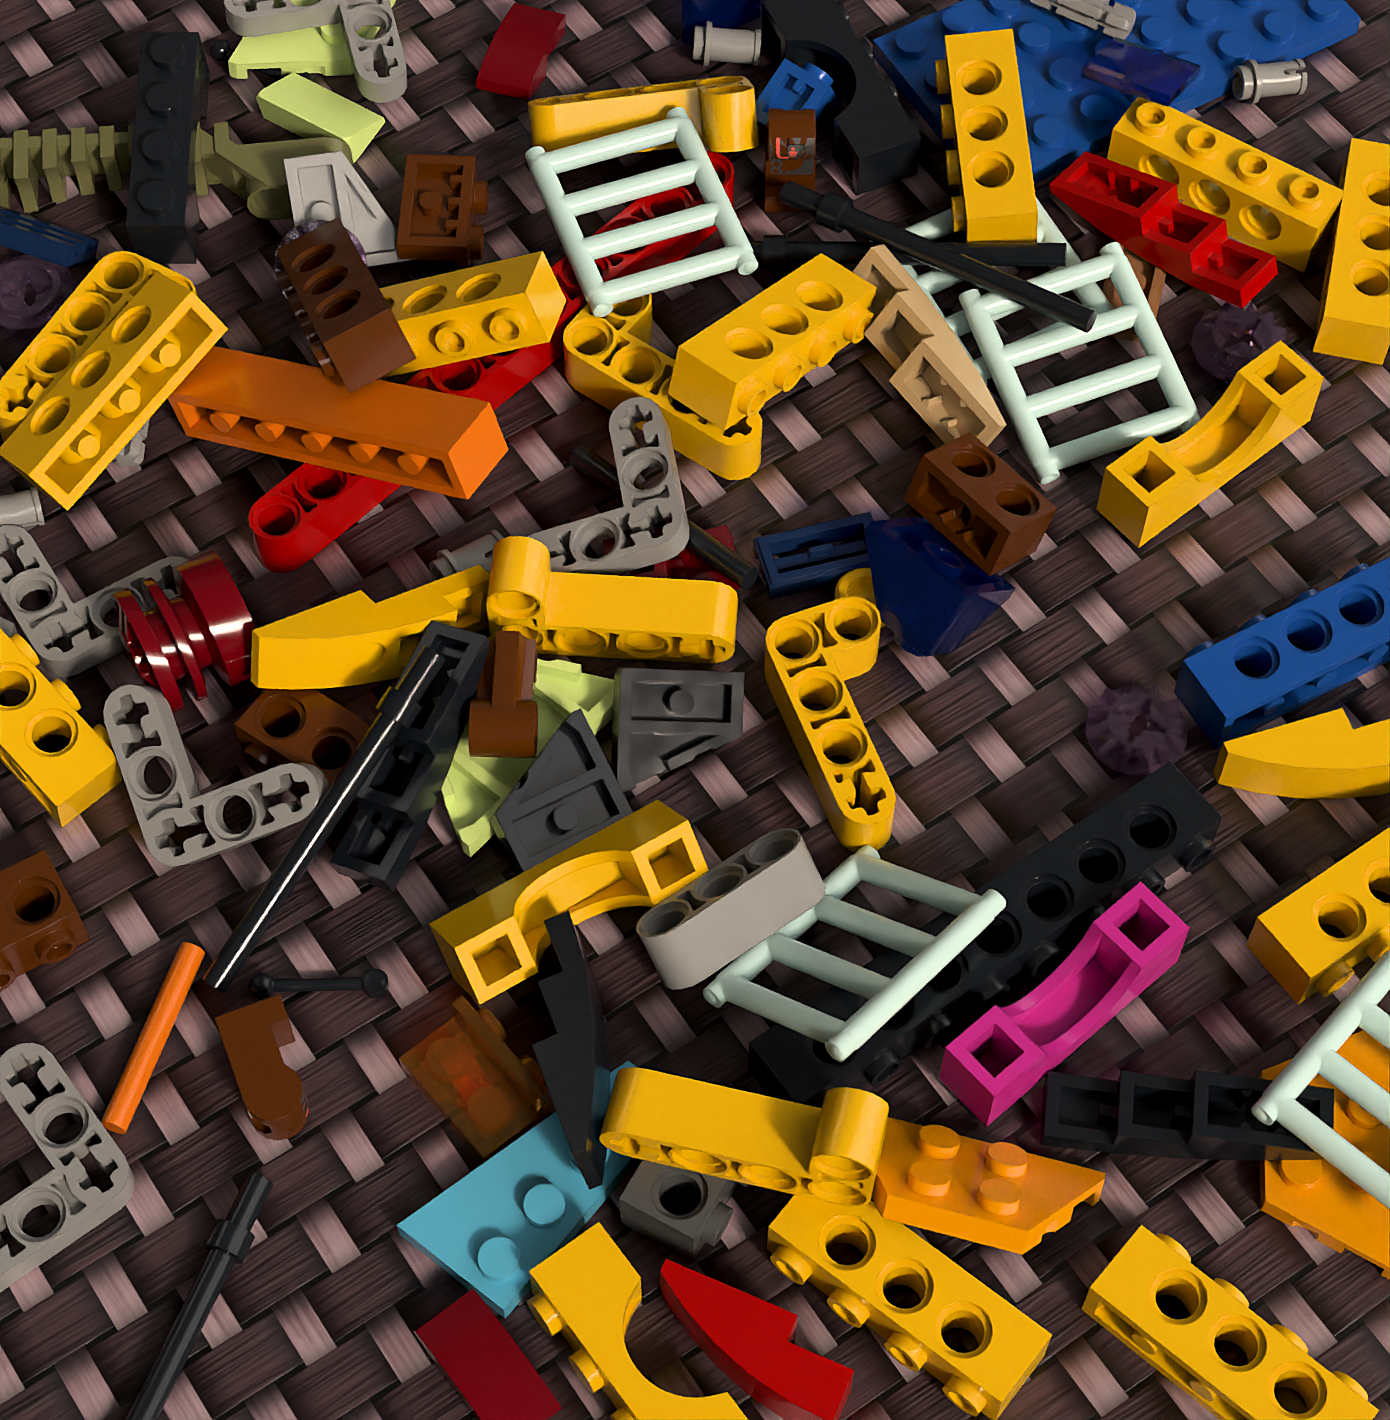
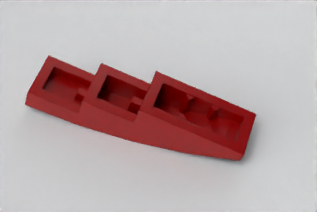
M1087 151L1050 183L1051 193L1098 230L1119 242L1142 259L1185 283L1242 309L1278 274L1275 255L1228 238L1226 220L1179 203L1177 187L1174 183Z

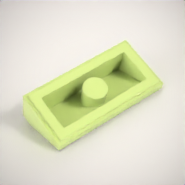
M294 72L262 89L256 96L263 118L304 139L334 137L343 140L350 146L353 163L357 161L385 123L384 117Z

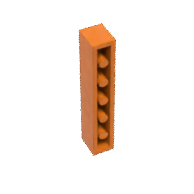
M213 346L168 397L186 436L466 500L471 497L509 450L490 402L383 381L381 379H377L349 393L339 373L327 378L320 367Z

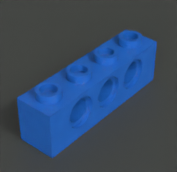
M1390 557L1370 567L1366 563L1357 565L1345 573L1338 583L1320 592L1316 589L1307 590L1292 600L1286 609L1268 618L1265 615L1255 616L1240 626L1234 635L1216 644L1212 641L1203 642L1185 655L1174 693L1215 749L1222 747L1223 742L1242 737L1390 661ZM1345 618L1353 619L1359 622L1360 624L1351 623L1347 621ZM1292 644L1305 646L1310 651L1298 649ZM1239 670L1251 671L1258 677L1246 676Z

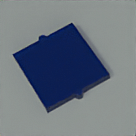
M1115 37L1083 66L1081 77L1117 89L1122 94H1132L1168 107L1198 77L1201 65L1166 54L1161 49H1151Z

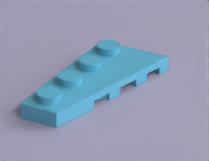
M626 1061L610 1073V1096L618 1070L626 1067H636L634 1064ZM555 1112L397 1224V1229L400 1236L467 1289L473 1288L487 1305L506 1319L531 1289L529 1270L571 1242L640 1159L625 1156L607 1148L603 1183L589 1190L572 1155L558 1114Z

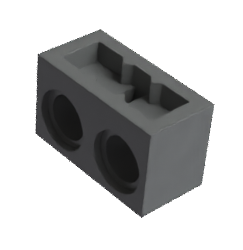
M642 1160L619 1198L621 1223L694 1262L704 1243L715 1246L726 1230L733 1213V1208L727 1206V1203L738 1184L747 1188L750 1184ZM685 1194L695 1199L699 1205L688 1214L675 1215L666 1211L662 1203L672 1195Z

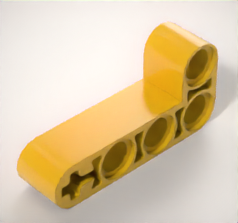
M723 76L535 99L528 102L532 146H540L544 148L545 152H550L664 120L671 109L683 107L692 121L702 144L709 151L736 152L752 149L759 146L754 86L743 76ZM673 141L633 153L672 149L679 147L676 141Z
M116 251L98 261L1 378L0 434L3 441L5 442L156 271L190 289L197 296L196 288L192 281L184 275L128 251Z
M652 294L613 304L611 313L604 317H595L587 303L567 325L563 333L565 376L568 383L575 390L611 412L621 402L630 398L644 397L651 399L658 405L669 426L674 450L727 480H741L754 474L761 464L762 418L759 412L752 417L745 416L723 431L668 395L675 360L649 345L652 340ZM640 421L635 426L643 430V424L646 421Z
M509 536L500 539L494 544L486 602L490 637L495 635L497 631H519L528 639L536 640L537 654L689 663H719L733 656L736 639L738 595L731 586L721 582L551 572L550 553L548 548L540 541L523 536Z
M855 596L839 598L774 621L767 630L764 655L765 679L836 838L842 846L852 852H857L866 844L872 846L876 851L885 846L891 836L896 804L894 788L844 683L845 680L868 672L876 663L881 630L880 613L873 603ZM855 634L862 638L850 640L843 638L841 635ZM793 652L801 654L804 657L798 659H790L782 655L785 653ZM817 703L828 707V709L814 711L804 706ZM842 755L847 756L853 761L847 764H837L827 758ZM857 794H859L860 808H854Z
M626 1067L618 1070L599 1140L608 1149L632 1158L849 1207L864 1206L871 1200L885 1137L889 1106L881 1097L855 1088L837 1087L828 1090L825 1094L822 1108L654 1070Z

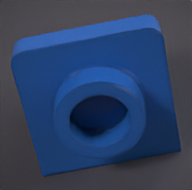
M785 58L755 102L757 125L766 130L769 108H780L783 110L815 109V120H817L825 107L835 112L841 102L831 88L834 80L826 72L809 62H806L803 68Z

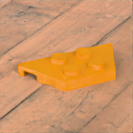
M1364 1030L1350 1035L1337 1050V1053L1390 1093V1050ZM1292 1059L1262 1070L1259 1079L1274 1080ZM1317 1074L1308 1084L1309 1086L1334 1089L1333 1130L1390 1174V1129L1320 1074ZM1327 1160L1259 1161L1261 1211L1289 1226H1299L1307 1229L1317 1241L1339 1253H1342L1346 1248L1383 1268L1381 1276L1390 1280L1389 1209Z
M888 1117L872 1199L881 1217L884 1219L1023 1255L1041 1242L1043 1234L1056 1232L1069 1223L1073 1209L1077 1204L1084 1201L1093 1206L1099 1202L1106 1173L1027 1153L1021 1147L1011 1143L997 1142L992 1144L961 1136L945 1126H922Z

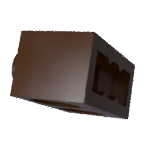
M971 432L924 454L904 497V500L989 576L1036 552L1057 510L1054 504Z
M267 688L234 724L242 749L240 755L243 761L257 774L279 765L303 762L314 765L321 770L328 781L329 787L343 766L335 770H326L322 767L332 761L340 760L347 762L371 726V724L316 689L289 690ZM282 729H295L292 734L285 737L273 736ZM290 776L292 782L291 790L301 801V797L309 793V786L306 782H295L292 776ZM353 799L341 819H344L357 804L355 799Z
M45 849L0 871L1 992L8 988L15 981L16 977L42 964L60 962L74 953L77 946L90 940L80 915ZM53 909L46 918L40 921H27L38 910Z

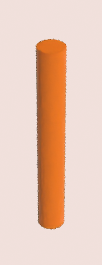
M182 942L176 952L101 1120L104 1128L118 1134H126L204 958L205 951L197 945Z

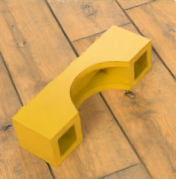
M1281 340L1237 371L1229 387L1218 402L1188 431L1169 442L1160 444L1150 435L1105 468L1096 509L1135 546L1140 548L1309 422L1324 377Z
M657 799L429 923V926L454 980L479 1004H482L539 972L540 959L552 943L544 920L569 910L574 924L577 925L595 915L618 908L631 906L654 907L708 872L709 869L688 819Z
M600 1222L529 1270L532 1294L534 1295L527 1300L531 1312L549 1336L552 1337L559 1331L562 1333L575 1351L568 1359L581 1382L592 1394L602 1388L617 1408V1411L610 1415L612 1420H748L728 1392L707 1397L675 1395L649 1382L635 1367L625 1346V1335L630 1319L642 1300L641 1277Z

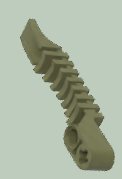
M199 121L195 143L197 196L209 195L208 184L222 183L223 186L245 199L249 211L257 217L269 220L293 218L283 159L342 150L353 166L352 151L347 143L334 137L237 145L232 141L228 122L214 123V136L201 129ZM134 124L128 125V131L120 132L115 131L114 125L99 126V133H87L86 127L80 126L71 127V134H58L56 127L42 129V135L30 136L28 129L14 130L13 137H0V207L10 209V178H14L17 184L24 212L38 211V177H47L53 202L67 201V175H77L81 195L95 194V174H106L109 191L124 190L123 173L131 171Z

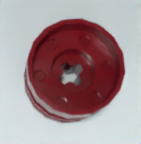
M209 550L173 567L175 586L179 596L170 600L152 577L140 581L148 610L142 611L128 588L111 594L117 614L119 629L117 631L142 684L155 687L162 692L169 702L172 713L184 708L183 699L175 680L182 678L196 701L208 697L202 668L210 664L228 686H233L251 677L252 630L256 629L230 573L214 550Z

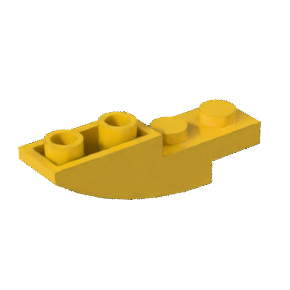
M476 565L378 603L372 601L362 590L254 629L252 630L251 682L257 688L325 689L361 685L401 677L432 620L474 633L489 627L486 602L490 574L480 565Z

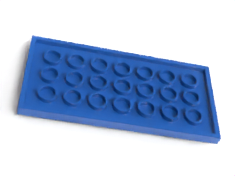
M962 0L874 39L872 53L876 61L946 148L954 150L953 139L943 140L941 131L940 105L949 104L948 94L937 95L935 80V60L945 59L944 35L1013 29L1033 181L1035 183L1068 168L1085 151L1096 155L1109 149L1114 126L1140 93L1182 113H1186L1231 92L1232 82L1237 77V75L1234 76L1232 71L1234 67L1242 66L1245 60L1254 59L1258 64L1305 58L1356 34L1361 18L1345 0H1110L1108 5L1114 6L1115 2H1119L1133 8L1136 12L1135 24L1125 40H1117L1103 34L1104 27L1099 26L1098 30H1094L1056 14L1057 8L1052 6L1051 10H1046L1034 5L1030 0Z

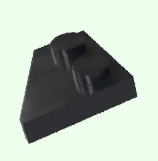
M615 668L611 769L622 791L628 792L636 788V784L665 770H673L694 760L698 754L711 748L717 749L741 737L743 729L745 672Z
M581 708L573 711L564 719L489 819L517 876L633 813Z

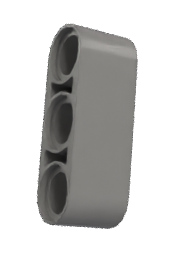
M792 828L778 829L761 836L651 908L637 922L636 931L665 987L672 990L685 989L705 980L813 908L825 895L826 887L799 831Z

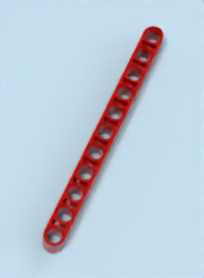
M706 151L734 209L733 164L726 156L720 153ZM696 183L639 198L591 236L702 205L705 202ZM711 226L594 261L603 281L606 282L679 261L717 231L716 226ZM567 256L551 267L566 298V303L550 342L423 369L403 385L490 402L492 410H496L564 354V330L572 319L587 305ZM303 463L259 498L250 508L248 520L258 560L263 567L272 572L286 573L300 568L402 485ZM332 495L330 497L320 498L322 496ZM286 531L284 534L273 535L277 532Z

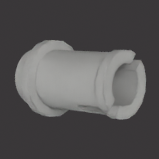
M706 21V26H695L692 59L703 60V66H709V61L744 63L758 66L761 30L712 27L711 21Z
M1300 58L1291 61L1258 64L1254 59H1247L1243 62L1242 66H1236L1232 71L1234 76L1237 75L1231 85L1233 95L1237 100H1244L1249 105L1256 104L1260 98L1292 94L1302 95L1307 87L1308 76L1307 72L1296 73V70H1303L1306 67L1305 63Z
M36 486L30 487L28 490L0 495V526L16 525L26 528L45 525Z
M491 530L486 535L452 552H449L447 549L438 551L437 559L429 563V570L433 581L476 565H480L490 574L492 555L485 558V553L493 550L494 544L503 539L502 535L497 530Z

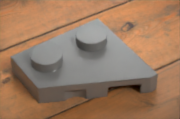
M342 150L283 159L297 238L339 217L367 267L409 261L398 259L396 246L397 228Z

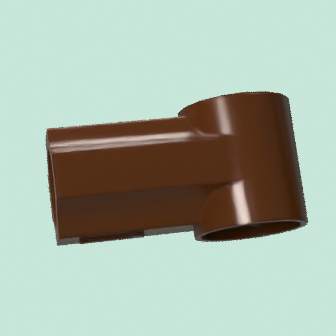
M497 631L495 635L488 638L490 645L478 683L477 699H471L468 725L470 757L536 758L538 744L537 700H534L538 660L536 640L528 639L519 631Z

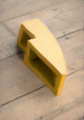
M1343 708L1232 739L1223 742L1213 775L1217 783L1254 793L1291 798L1345 799L1390 793V719L1353 729Z

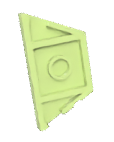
M280 0L274 1L275 8H281ZM291 0L293 4L298 6H310L318 1ZM389 0L391 8L395 4L396 0ZM341 23L258 37L243 36L228 60L230 76L236 79H248V69L281 68L282 75L293 72L320 73L325 76L352 75L354 73ZM367 25L361 27L356 34L365 39H374L380 27Z
M559 659L552 661L537 660V681L534 700H537L538 744L536 757L564 719L580 708L594 735H596L613 718L614 697L613 679L582 673L581 664ZM478 687L474 699H477ZM468 716L449 772L439 794L463 852L472 857L495 834L489 821L490 817L535 758L470 757Z

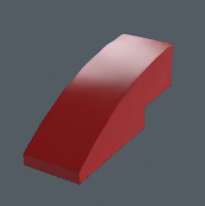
M665 1259L660 1270L661 1295L683 1329L713 1364L749 1396L784 1420H839L851 1391L854 1370L793 1344L797 1330V1314Z

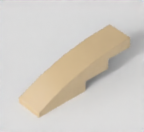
M884 244L871 247L852 272L877 287L870 310L874 314V320L864 335L896 370L889 379L890 383L944 444L971 432L988 447L1007 424L983 378L952 329L921 287Z

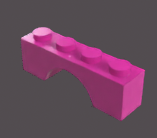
M1139 882L1091 924L1071 954L1039 986L1009 1006H993L947 1045L939 1079L987 1127L1043 1079L1049 1071L1058 1066L1171 968L1179 959L1190 927L1142 882Z

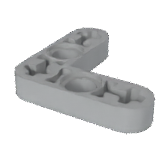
M224 0L226 21L229 28L236 34L244 37H258L341 23L360 93L368 100L377 103H388L397 100L404 94L407 88L406 59L389 0H318L310 6H298L293 4L291 0H280L281 8L274 7L275 0ZM254 6L255 11L246 12L245 7ZM367 25H375L385 30L384 34L375 39H365L356 34L361 27ZM383 58V66L387 77H379L377 72L374 71V60Z
M635 397L621 402L613 410L609 419L610 437L624 507L527 536L540 541L548 548L551 572L619 575L667 561L677 556L686 547L689 540V524L670 429L658 405L651 399ZM640 421H646L643 424V433L648 447L640 448L632 435L636 430L635 424ZM650 467H658L664 470V475L656 486L645 490L634 487V481L641 471ZM665 521L666 525L663 526L662 530L663 535L653 538L651 535L655 533L654 524ZM631 529L634 533L630 536L634 541L635 545L630 546V543L626 535L624 534L626 530ZM603 535L615 538V544L607 555L596 559L585 556L586 548L593 539ZM567 548H570L571 553L576 560L575 563L570 565L567 561L568 559H571L566 551Z
M16 525L0 526V554L11 550L14 555L18 556L23 572L14 577L13 571L6 559L0 556V599L26 642L38 656L41 666L48 673L57 677H70L125 650L117 631L119 630L118 627H111L103 622L106 613L114 608L111 594L128 588L142 611H145L147 608L143 599L144 594L140 581L152 577L169 600L179 596L178 594L175 595L172 590L166 589V585L174 582L173 567L189 559L173 556L161 559L73 604L32 536L24 528ZM46 590L53 594L52 600L43 609L27 611L20 607L23 597L31 591ZM90 622L93 623L97 638L93 640L88 629L86 630L84 626ZM62 638H65L67 642L73 645L71 650L64 653L59 647H55L54 644Z
M130 684L120 686L114 690L105 701L103 710L104 723L146 846L152 857L161 864L173 867L197 863L304 823L309 819L329 789L328 781L321 770L314 765L301 762L279 765L201 795L169 702L162 692L155 687L145 684ZM133 701L135 703H146L148 706L149 714L141 718V726L139 724H128L125 714L134 709ZM160 737L161 746L143 747L135 751L134 743L146 742L145 738ZM155 756L164 758L171 766L173 773L171 785L161 794L150 790L144 781L145 766ZM290 776H292L295 782H306L308 784L309 793L301 797L302 809L297 802L281 803L270 807L265 797L289 790L292 787ZM260 785H263L262 791L259 789ZM235 795L243 797L252 808L253 817L251 824L242 833L233 832L223 821L224 805L228 799ZM271 815L274 817L273 822H271ZM205 822L210 832L186 839L183 842V848L181 846L171 847L168 843L167 835L176 831L175 824L178 827Z
M35 1043L18 1044L9 1048L0 1057V1092L53 1170L0 1205V1232L8 1228L17 1245L23 1250L14 1256L0 1235V1292L121 1210L130 1201L135 1190V1177L122 1151L52 1053L44 1046ZM27 1066L33 1072H37L39 1080L50 1096L40 1104H38L27 1085L20 1082V1078L17 1075L21 1069ZM63 1113L79 1115L83 1119V1128L74 1140L65 1144H56L46 1138L47 1127L56 1116ZM89 1152H91L94 1160L104 1173H112L110 1177L113 1186L103 1193L98 1187H91L92 1181L80 1162V1159L84 1158ZM39 1205H51L60 1210V1221L50 1234L43 1237H31L23 1232V1221L33 1208Z

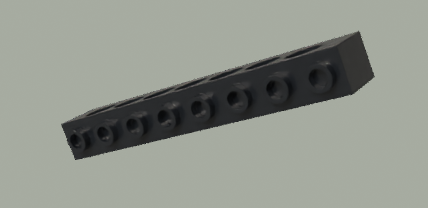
M1169 761L973 892L982 896L988 889H993L1005 898L1006 907L937 974L950 979L954 983V987L938 990L926 984L896 1013L902 1020L901 1023L890 1027L882 1026L858 1050L852 1052L845 1061L837 1064L823 1062L815 1055V1052L825 1047L824 1043L777 1023L749 1042L748 1070L769 1097L822 1108L825 1094L830 1089L837 1087L858 1089L867 1082L871 1086H878L884 1083L902 1067L904 1063L902 1058L921 1045L927 1050L938 1046L955 1031L958 1026L956 1021L975 1008L979 1013L990 1010L1007 996L1011 989L1009 985L1025 974L1029 973L1032 977H1037L1050 969L1062 956L1063 948L1079 937L1083 938L1091 924L1139 882H1142L1156 895L1165 885V878L1180 868H1183L1185 872H1190L1202 865L1216 849L1213 842L1222 816L1173 762ZM1146 837L1153 840L1159 847L1145 848L1137 844L1132 838ZM1084 871H1097L1103 874L1109 881L1104 883L1092 882L1081 873ZM1045 905L1052 908L1058 916L1043 918L1034 914L1030 907ZM943 912L918 930L937 936L958 916ZM982 940H994L1001 943L1007 951L999 954L988 953L982 950L977 943ZM890 948L864 965L863 968L892 979L914 957ZM833 986L806 1005L846 1022L868 999Z

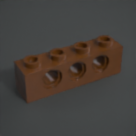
M339 217L276 249L285 270L275 274L286 294V298L327 378L339 373L349 393H352L417 359L388 303Z

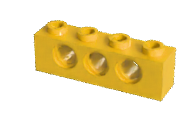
M1013 29L944 35L945 59L935 60V80L937 95L948 94L949 104L940 105L942 139H953L954 150L945 151L948 186L959 185L960 196L951 197L953 231H964L966 242L1037 243L1038 210Z
M1143 93L1138 95L1112 130L1107 155L1108 160L1176 184L1178 199L1183 200L1182 204L1225 219L1228 236L1248 246L1275 255L1276 260L1302 273H1305L1331 236L1344 191Z
M1351 138L1339 179L1338 188L1343 190L1344 194L1330 236L1312 352L1383 365L1390 346V144Z
M539 251L379 288L417 358L381 378L550 342L566 303V298L544 252Z
M820 253L678 346L668 395L723 431L727 430L745 416L752 417L756 415L765 402L782 390L784 392L790 391L801 377L815 367L821 368L826 366L835 353L851 342L854 344L860 342L865 337L864 333L874 320V314L870 310L877 287Z
M156 271L2 444L0 456L34 487L36 486L39 491L68 511L223 336L228 328L193 291Z
M0 628V695L13 689L22 690L29 694L25 701L19 705L12 707L0 705V760L58 825L63 828L123 781L122 773L107 729L101 724L91 728L77 713L81 709V705L68 686L58 678L50 683L35 667L40 661L26 640L18 633L8 637ZM50 735H62L71 740L66 748L55 753H47L37 748L40 741Z
M1390 827L1257 917L1246 946L1298 1005L1317 991L1323 997L1333 994L1353 976V966L1368 956L1374 962H1377L1390 949V903L1378 900L1371 893V891L1376 890L1390 896ZM1320 925L1335 926L1344 933L1346 938L1332 937L1326 934Z
M794 1195L768 1226L767 1250L772 1253L770 1257L772 1263L783 1275L800 1285H803L806 1280L829 1296L827 1299L829 1307L842 1320L857 1328L866 1324L887 1340L884 1346L894 1359L915 1372H918L921 1367L945 1384L942 1389L947 1398L958 1408L972 1416H978L982 1412L991 1420H997L1045 1356L1052 1337L1050 1332L904 1224L882 1218L875 1203L871 1200L864 1206L849 1207ZM838 1243H849L856 1246L862 1252L864 1258L853 1265H841L829 1257L827 1250ZM905 1285L916 1291L921 1302L913 1308L901 1309L889 1303L884 1296V1292L892 1286ZM952 1328L966 1329L976 1337L979 1347L968 1353L956 1352L945 1344L942 1334Z
M1141 1224L1089 1288L1081 1310L1219 1420H1373L1379 1412V1409L1367 1401L1368 1395L1357 1381L1343 1372L1336 1370L1330 1372L1308 1355V1348L1299 1336L1282 1325L1273 1324L1271 1326L1248 1308L1249 1302L1241 1291L1223 1279L1215 1278L1212 1280L1190 1263L1191 1257L1185 1248L1166 1234L1158 1233L1154 1235ZM1164 1295L1179 1298L1187 1306L1190 1317L1186 1319H1172L1166 1316L1158 1308L1156 1298ZM1230 1341L1239 1345L1247 1356L1248 1364L1232 1366L1225 1363L1218 1356L1214 1343ZM1288 1387L1297 1391L1305 1400L1307 1412L1294 1414L1283 1409L1275 1398L1274 1389Z

